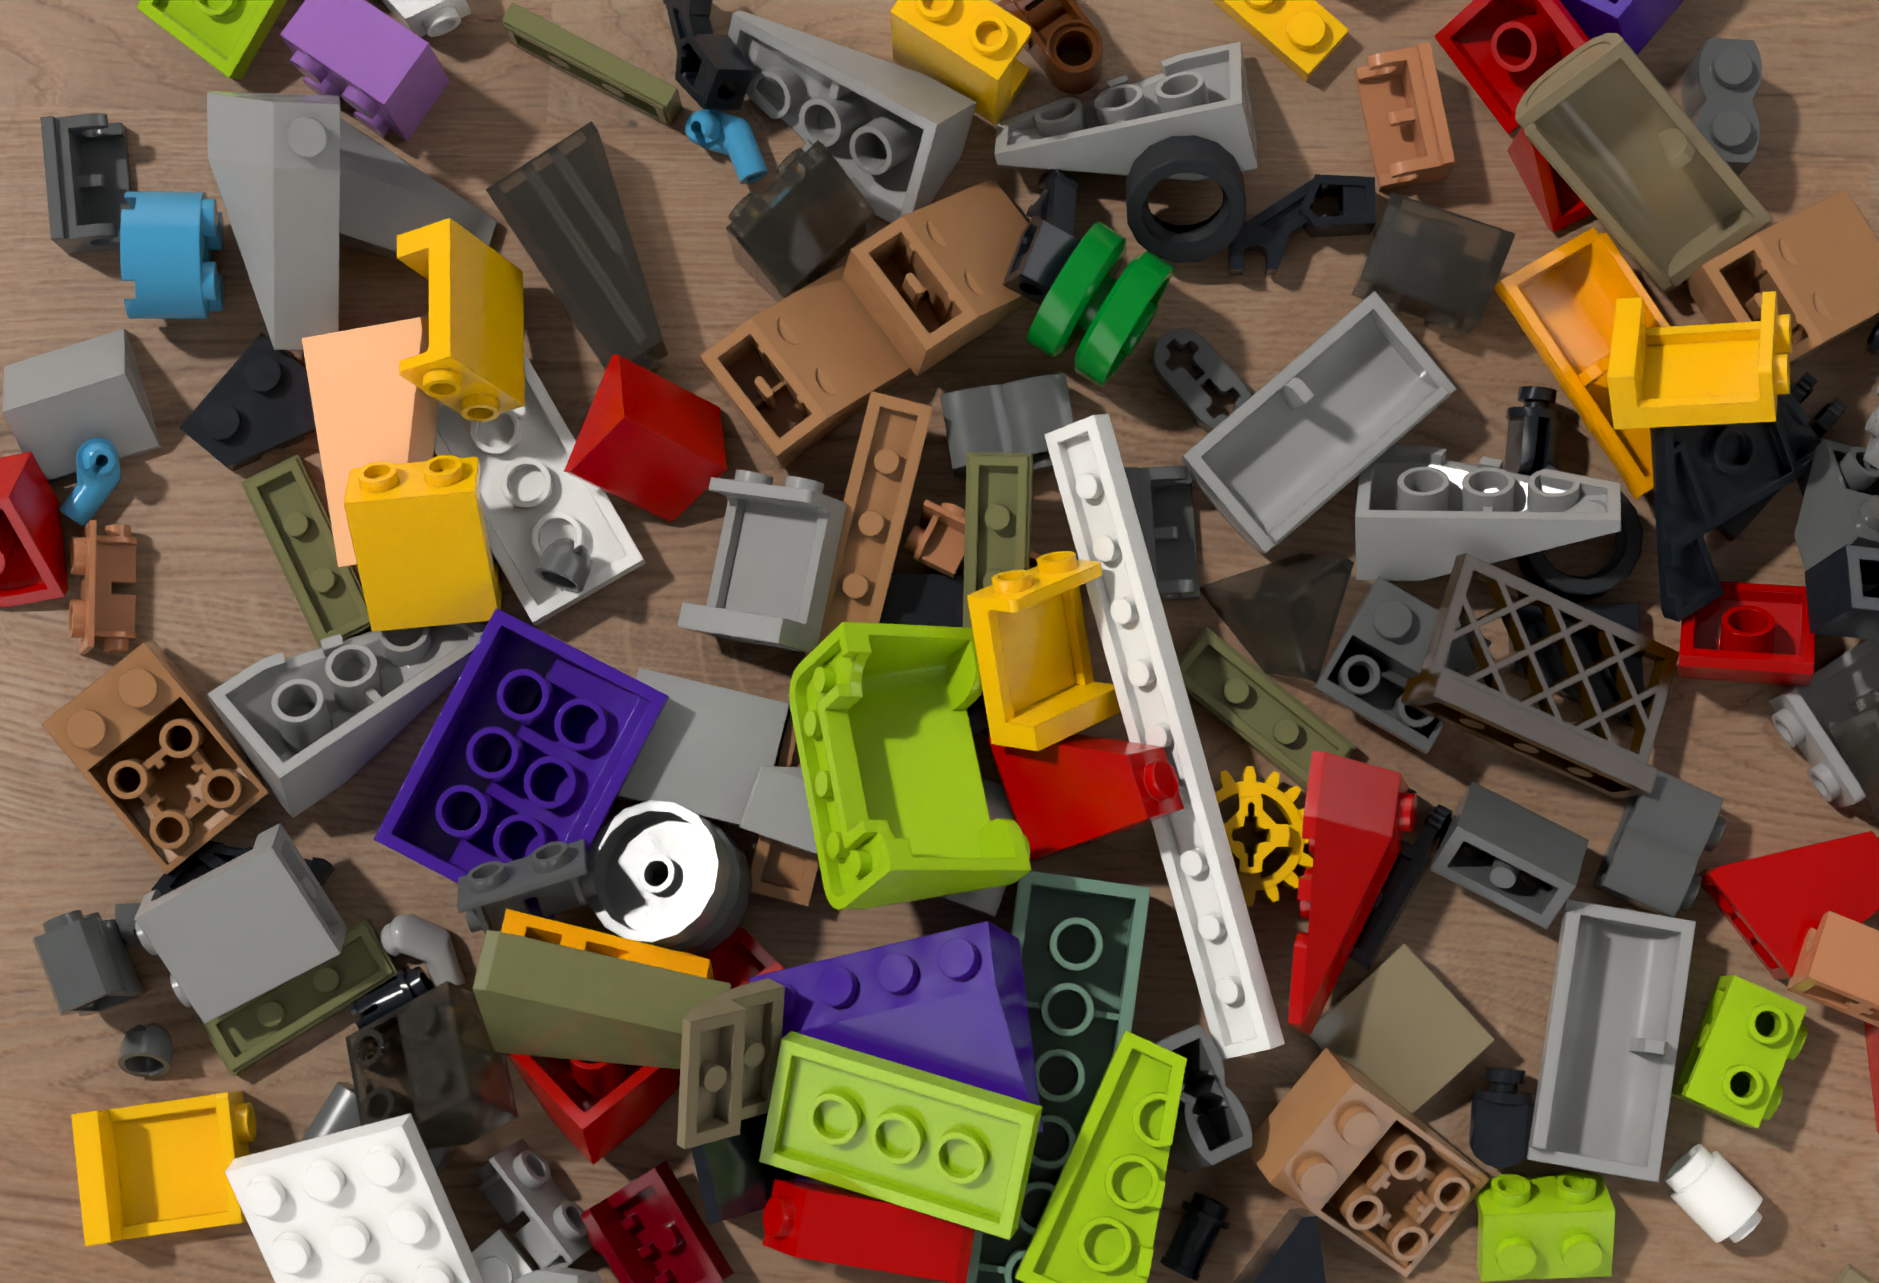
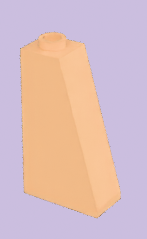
M417 317L302 338L338 567L357 565L344 508L349 471L376 461L400 464L428 461L433 458L439 400L427 395L422 389L399 375L400 360L425 353L428 350L429 318Z

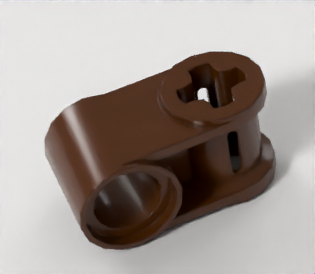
M1001 0L997 3L999 7L1031 27V36L1023 48L1028 50L1051 83L1059 91L1067 94H1081L1090 90L1098 82L1102 72V38L1098 30L1077 5L1076 0ZM1078 48L1085 51L1090 56V59L1080 66H1070L1064 64L1059 59V56L1063 51Z

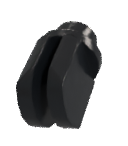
M1522 386L1518 388L1517 401L1522 402L1523 407H1510L1506 413V419L1509 422L1505 471L1531 476L1536 471L1542 469L1557 471L1561 424L1564 423L1565 414L1559 410L1549 409V405L1556 403L1557 390L1539 386Z
M1486 1067V1080L1492 1081V1088L1475 1089V1096L1471 1102L1469 1144L1474 1156L1486 1165L1495 1168L1512 1167L1523 1161L1527 1156L1535 1104L1534 1094L1518 1091V1084H1525L1526 1070Z

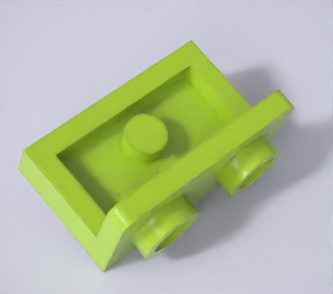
M1568 1171L1560 1175L1527 1177L1516 1174H1502L1495 1178H1490L1474 1197L1478 1209L1476 1267L1481 1282L1612 1276L1616 1210L1602 1175L1587 1174L1580 1171Z

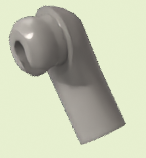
M414 914L399 915L391 923L384 926L380 939L385 951L392 956H397L401 953L424 961L435 994L447 992L467 984L451 936L445 928Z

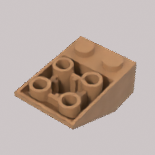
M991 178L898 218L850 249L842 278L916 377H918L1031 302L1030 299L1003 286L1021 233L1028 225V222L996 180Z
M1846 189L1754 234L1704 263L1684 285L1709 324L1761 321L1762 292L1776 291L1778 315H1791L1792 353L1788 355L1789 365L1792 366L1879 315V241Z
M846 263L752 316L700 355L707 375L781 470L868 405L871 391L883 394L913 372L842 277Z
M155 641L143 642L41 724L166 875L269 793L267 787L203 699Z
M1328 1048L1322 1051L1252 1135V1147L1246 1149L1271 1185L1405 1277L1412 1272L1490 1180L1484 1172L1381 1087Z

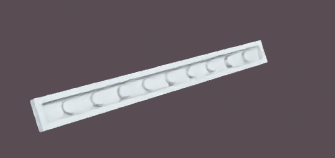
M1109 414L1092 415L1044 434L1078 559L1101 562L1103 575L1085 584L1129 742L1164 747L1168 761L1178 777V791L1184 810L1151 822L1209 1031L1222 1060L1273 1049L1285 1044L1116 437Z

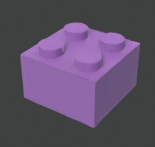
M305 0L280 34L293 53L289 62L305 75L303 82L318 95H334L343 98L356 109L353 114L354 117L382 137H385L390 130L405 141H408L450 83L427 41L366 0Z

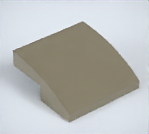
M1405 943L1400 944L1356 987L1349 989L1319 1018L1312 1034L1306 1033L1322 1051L1325 1048L1331 1050L1371 1079L1411 1113H1414L1495 1040Z
M770 978L751 982L720 993L702 1002L683 1017L677 1145L684 1150L740 1135L741 1120L768 1113L782 1039L785 986Z

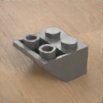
M1824 439L1816 447L1794 533L1805 570H1808L1845 545L1879 548V469L1863 460L1866 452L1865 448L1852 447Z
M1378 577L1368 588L1340 636L1313 689L1427 754L1446 722L1401 703V699L1408 678L1420 676L1439 611L1383 578ZM1459 622L1457 623L1456 628L1461 626ZM1465 635L1452 640L1444 667L1464 676L1475 671L1478 667ZM1484 638V639H1485V642H1486V644H1487V646H1488V648H1489V646L1491 645L1492 642H1491L1490 640Z

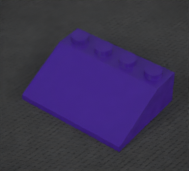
M496 608L373 840L458 883L459 877L467 875L470 870L480 864L490 861L507 863L527 857L540 846L551 842L562 841L569 844L584 839L586 853L588 854L669 696ZM537 897L526 899L531 915L550 920L554 919L556 914L547 917L543 916Z
M989 921L749 978L750 983L770 978L785 986L782 1038L790 1031L1040 1106L1019 938ZM1041 1118L1037 1134L1043 1133ZM794 1173L797 1182L816 1181V1179Z

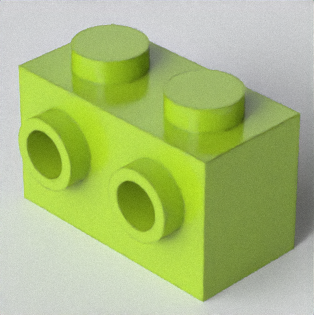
M1736 975L1719 976L1675 1081L1671 1095L1739 1126L1759 1128L1762 1119L1768 1121L1772 1118L1781 1101L1783 1085L1777 1082L1786 1059L1794 1060L1805 1042L1808 1026L1803 1024L1802 1020L1808 1007Z

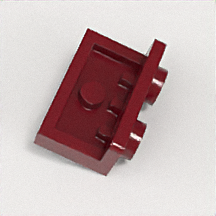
M666 1161L581 1213V1219L588 1230V1237L593 1248L606 1259L619 1283H720L734 1274Z

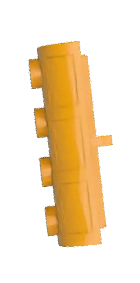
M1595 227L1500 280L1494 286V290L1502 302L1507 305L1537 350L1538 356L1544 365L1549 368L1581 416L1583 423L1589 432L1594 435L1626 483L1627 489L1633 498L1637 500L1654 490L1650 428L1614 429L1607 374L1616 299L1643 297L1646 328L1669 327L1670 325L1607 232L1599 234Z

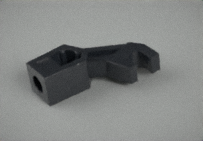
M663 0V3L666 4L677 50L675 80L702 109L740 110L754 69L728 35L713 34L709 17L712 0Z
M1050 169L1040 177L1037 187L1043 189V192L1039 199L1028 208L1026 215L1032 219L1021 233L1003 282V286L1039 305L1044 301L1057 276L1081 241L1073 236L1076 196L1079 183L1073 176L1057 169Z
M1315 174L1314 178L1250 220L1244 221L1238 237L1228 246V275L1243 274V256L1250 251H1257L1264 256L1266 262L1265 275H1276L1288 239L1303 229L1311 238L1371 234L1376 224L1375 177ZM1316 196L1319 199L1324 196L1339 197V216L1322 214L1321 217H1317L1312 212L1315 204L1314 197Z

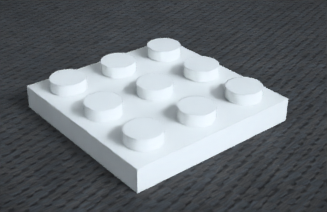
M411 1113L235 1158L225 1171L275 1283H484Z

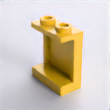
M897 0L890 10L893 60L905 68L925 74L977 102L974 112L996 126L1030 77L1031 68L1018 61L1016 57L1030 38L1031 27L990 0Z
M451 218L397 235V259L429 280V347L425 353L400 360L399 375L469 421H491L496 419L500 413L525 406L523 271Z
M1776 291L1762 292L1761 321L1646 328L1643 297L1617 298L1607 374L1614 429L1776 422L1777 396L1780 394H1790L1788 354L1792 353L1791 315H1778Z
M440 455L428 461L400 464L376 461L349 471L344 508L372 632L489 621L496 608L501 610L503 581L499 563H493L479 492L481 469L477 457L458 458L453 455Z
M1072 551L1047 553L1037 558V566L1028 570H1010L998 573L991 578L992 585L967 595L991 744L1040 751L1121 712L1114 685L1094 682L1079 587L1103 575L1101 562L1077 560L1075 553Z
M243 1091L223 1092L71 1114L85 1246L229 1224L247 1223L246 1217L225 1173L235 1158L250 1155L248 1142H253L256 1139L254 1109L250 1102L244 1103Z

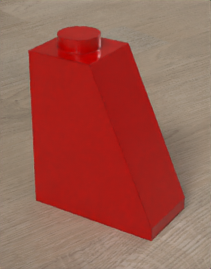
M1074 734L1040 751L994 745L991 744V738L988 739L1014 821L1020 826L1022 833L1026 835L1029 841V861L1064 853L1184 810L1178 791L1179 781L1177 774L1169 763L1165 749L1162 746Z
M1872 831L1704 869L1698 874L1702 876L1700 886L1773 978L1790 979L1793 977L1800 951L1811 927L1818 929L1823 914L1832 911L1862 924L1879 910V837H1876Z
M774 1179L772 1195L767 1201L763 1212V1227L765 1230L763 1245L793 1257L951 1283H966L975 1229L842 1187Z

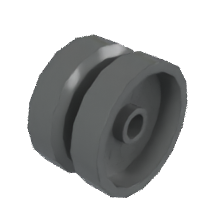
M649 800L625 808L603 826L589 850L587 870H593L599 888V894L588 897L589 904L604 927L623 938L674 951H684L697 956L714 950L731 936L748 909L752 878L745 852L732 834L676 802Z

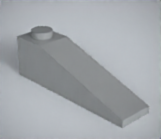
M1241 41L1183 53L1160 61L1162 73L1130 84L1126 75L1107 81L1108 89L1101 92L1096 98L1083 103L1076 98L1065 97L998 122L994 152L997 165L1128 175L1133 162L1150 145L1171 136L1196 135L1217 142L1231 153L1242 173L1247 170L1257 169V135ZM1178 173L1166 179L1198 181L1210 177L1197 173Z
M340 118L339 245L399 260L397 259V235L451 218L492 248L498 228V222Z

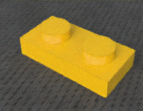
M1213 0L1216 5L1305 82L1344 41L1349 32L1346 26L1316 0Z

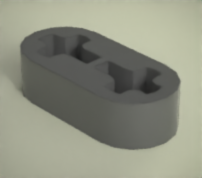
M1185 328L1173 329L1165 333L1156 343L1152 357V368L1155 376L1205 432L1209 433L1228 417L1221 414L1214 419L1209 415L1208 411L1212 400L1203 389L1205 385H1208L1220 398L1232 394L1237 399L1232 409L1233 412L1251 397L1249 390L1241 379L1208 342L1195 331ZM1174 346L1180 352L1188 347L1194 350L1195 354L1191 365L1200 376L1198 380H1195L1183 367H1179L1173 372L1167 368L1166 365L1171 356L1168 350L1169 347Z

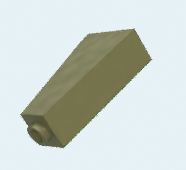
M486 930L473 985L474 995L494 1052L670 1069H680L683 1017L702 1002L732 989L730 983L491 930Z

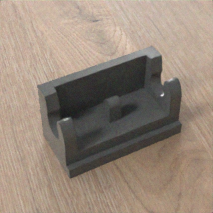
M100 113L56 118L54 116L40 117L51 240L68 255L120 249L122 209H131L124 195L126 191H132L126 127L122 122L108 123L107 114Z
M1187 466L1124 468L1161 601L1199 599L1200 586L1198 582L1192 478L1187 472Z

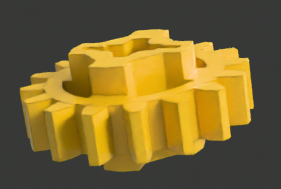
M1246 766L1241 776V782L1236 783L1227 770L1218 774L1220 790L1215 792L1218 804L1230 797L1236 796L1234 815L1224 823L1247 907L1253 906L1257 891H1262L1270 904L1278 901L1279 891L1276 884L1282 882L1288 888L1295 890L1298 888L1299 882L1298 876L1293 872L1295 867H1313V858L1303 852L1304 845H1309V839H1302L1304 808L1298 810L1293 803L1298 798L1302 789L1298 785L1288 789L1285 793L1277 789L1280 773L1276 771L1270 773L1264 783L1257 782L1253 766ZM1263 798L1269 800L1280 809L1288 824H1276L1263 810ZM1248 809L1249 821H1252L1253 831L1264 834V842L1253 847L1252 856L1250 857L1245 853L1244 844L1239 841H1233L1232 832L1238 831L1244 826L1245 818L1248 816ZM1289 850L1282 865L1274 873L1261 879L1263 859L1272 851Z

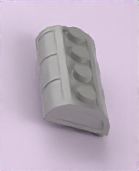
M1374 291L1182 455L1181 460L1183 465L1187 466V472L1192 480L1232 528L1258 552L1265 554L1284 540L1437 408L1457 388Z
M1566 900L1527 1160L1659 1182L1696 921Z

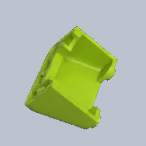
M842 622L798 664L793 672L789 688L791 716L823 887L828 902L837 910H864L1010 885L1031 871L1029 841L1026 835L1022 833L1016 821L1008 818H997L990 821L967 708L979 698L983 691L972 628Z

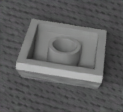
M125 328L4 366L2 413L22 453H33L49 483L77 475L76 453L84 442L92 438H104L110 441L116 447L119 461L162 448L130 337Z

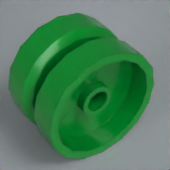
M1098 221L1084 235L1054 281L1031 324L1026 342L1050 357L1055 358L1068 351L1082 330L1086 331L1075 354V372L1102 388L1117 371L1125 357L1131 355L1147 331L1159 309L1158 303L1173 276L1175 267L1153 253L1146 251L1134 257L1119 279H1116L1115 275L1121 266L1127 250L1126 237Z

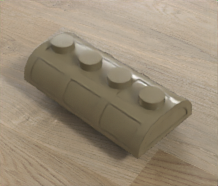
M1605 33L1592 38L1539 77L1524 93L1516 107L1515 119L1524 129L1525 136L1659 290L1664 291L1666 294L1691 277L1701 265L1734 247L1773 219L1618 33Z

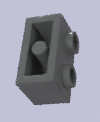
M1472 781L1453 811L1441 835L1430 870L1548 929L1577 885L1589 840Z

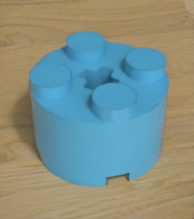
M126 191L124 198L131 209H122L121 278L122 281H135V299H124L128 318L208 319L210 311H223V275L218 274L217 264L212 262V250H223L224 248L223 213L217 211L216 199H208L206 192Z

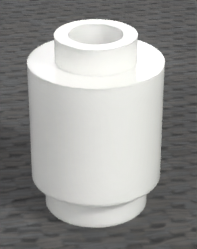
M1697 1144L1684 1153L1663 1177V1180L1672 1188L1670 1197L1716 1243L1728 1237L1734 1243L1739 1242L1751 1233L1762 1219V1215L1757 1209L1762 1203L1763 1197L1718 1151L1709 1153L1701 1144Z

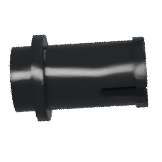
M417 966L410 971L406 967H402L397 970L396 979L365 997L349 1003V1009L353 1017L360 1014L362 1018L355 1021V1024L367 1039H372L377 1036V1033L416 1011L420 1015L429 1012V1004L437 1000V994H435L431 980L421 967Z
M1195 1191L1191 1201L1184 1200L1181 1205L1186 1212L1160 1263L1185 1277L1198 1281L1202 1267L1221 1228L1228 1230L1230 1223L1225 1220L1230 1208Z

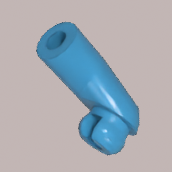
M707 109L695 111L687 118L685 132L689 140L702 148L730 156L740 184H750L759 181L769 174L752 128L745 119L721 110Z
M104 438L89 439L79 447L76 453L77 485L59 508L61 512L83 527L93 518L121 478L119 456L116 447Z

